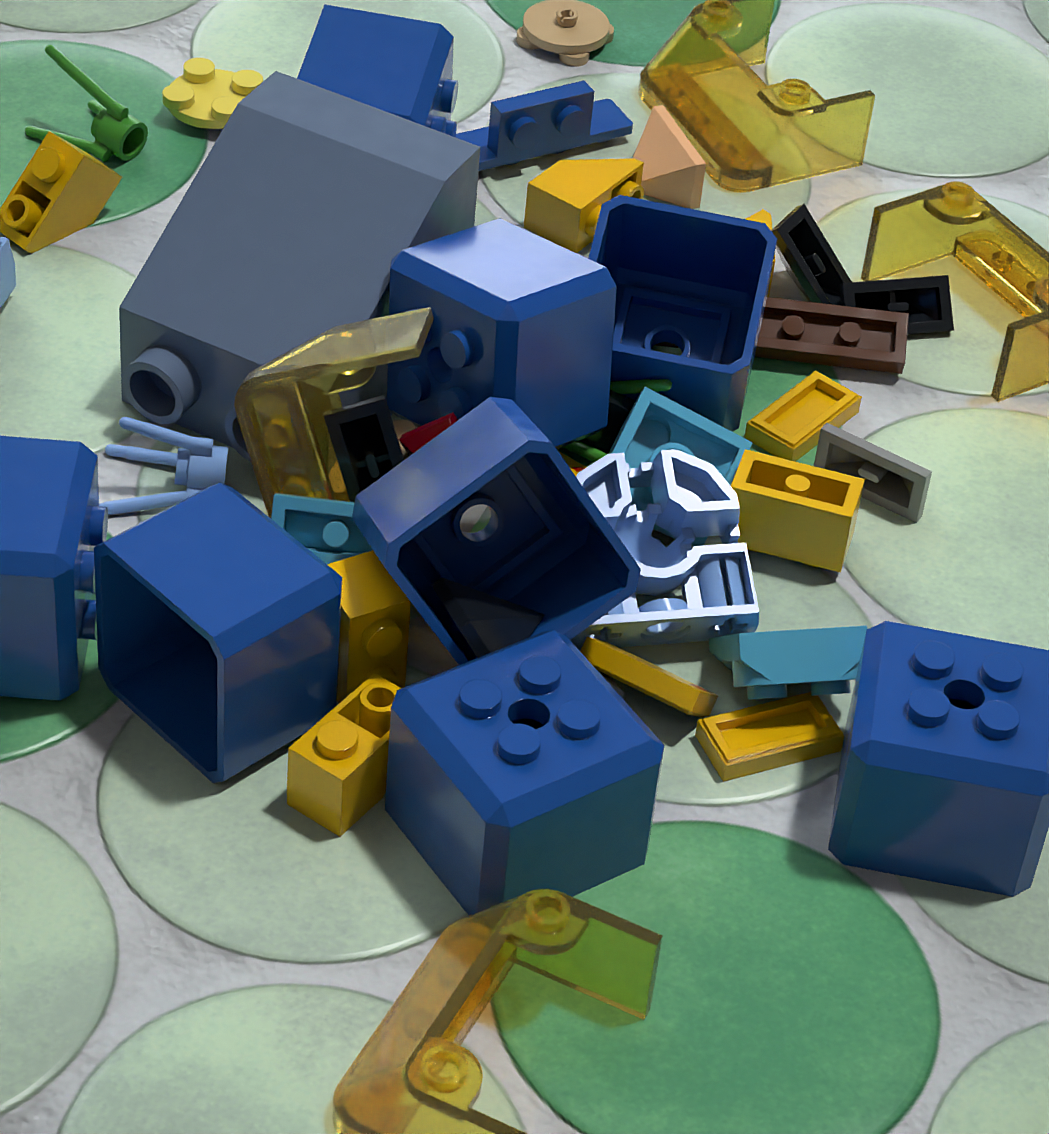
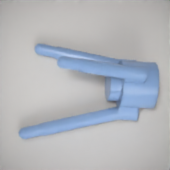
M122 417L119 420V425L123 429L181 448H178V453L133 446L108 444L105 447V453L109 456L175 466V485H184L187 488L183 491L99 503V506L107 507L108 515L169 507L209 486L220 482L224 484L228 447L214 446L213 439L192 437L148 422Z

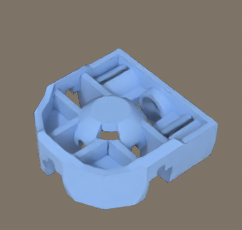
M673 449L661 450L653 462H641L639 468H629V463L625 462L624 453H610L577 473L576 477L641 568L636 592L570 640L579 651H581L587 636L606 641L620 648L709 641L708 639L756 631L759 625V608L747 544L738 543L740 537L738 527L740 507L737 493L713 464ZM651 487L654 504L648 503L646 510L637 511L636 504L631 505L630 488ZM654 525L669 531L675 540L665 547L660 540L651 536ZM719 536L721 538L722 544L693 546V548L691 545L696 539L695 537ZM681 585L683 600L677 598L656 599L638 608L636 594L656 596L671 592Z

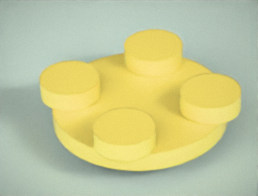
M191 58L183 65V75L176 78L169 86L163 89V104L174 117L188 125L205 129H223L237 104L263 82V76L254 70L232 72L215 69L214 63L209 59Z

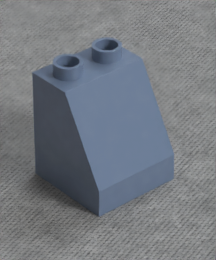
M275 71L237 104L119 307L122 401L132 405L141 415L153 422L160 424L175 423L230 446L255 465L261 467L277 466L325 486L326 473L335 460L336 455L323 413L385 395L387 402L391 260L404 249L474 227L480 146Z

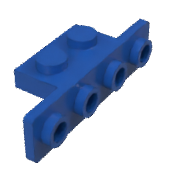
M583 80L493 101L490 107L489 126L458 133L456 138L480 146L479 171L502 165H513L522 160L547 154H558L568 149L592 143H603L613 138L632 134L633 122L611 99L594 101L595 91Z

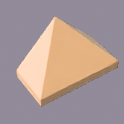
M663 105L653 106L633 158L644 162L641 182L644 195L685 208H700L706 163Z

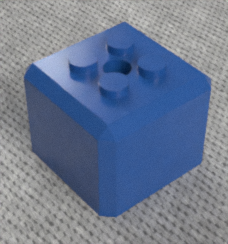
M324 4L297 79L456 137L457 122L451 121V113L455 109L458 94V80H452L454 36L439 23Z
M618 195L603 203L588 259L607 267L617 286L610 381L669 379L672 382L671 389L668 391H658L657 393L732 432L737 430L741 421L764 315L777 238L769 227L761 222ZM660 342H671L681 349L682 354L679 356L654 351L651 348ZM640 393L622 395L636 401Z
M501 218L402 250L391 260L387 377V405L389 410L397 417L408 420L416 427H420L453 412L459 420L489 397L513 400L553 443L556 449L598 433L607 426L617 289L607 267Z
M489 397L359 493L355 498L352 514L353 521L385 569L458 665L474 660L477 657L431 585L441 578L545 614L531 636L555 630L567 636L569 640L576 637L637 590L641 568L553 443L511 399ZM479 504L487 505L491 508L490 521L482 530L475 533L461 531L460 520L468 508Z
M0 436V696L47 700L66 699L79 690L89 640H97L94 547L106 541L107 507L99 506L98 456L82 442Z
M221 482L209 486L94 547L98 669L108 689L212 783L223 782L304 734L336 707L342 576L234 488Z
M884 621L867 629L844 731L828 850L846 866L1014 897L1031 888L1049 828V650Z
M555 630L545 631L397 690L391 706L385 811L476 925L500 930L645 864L665 745L567 636Z

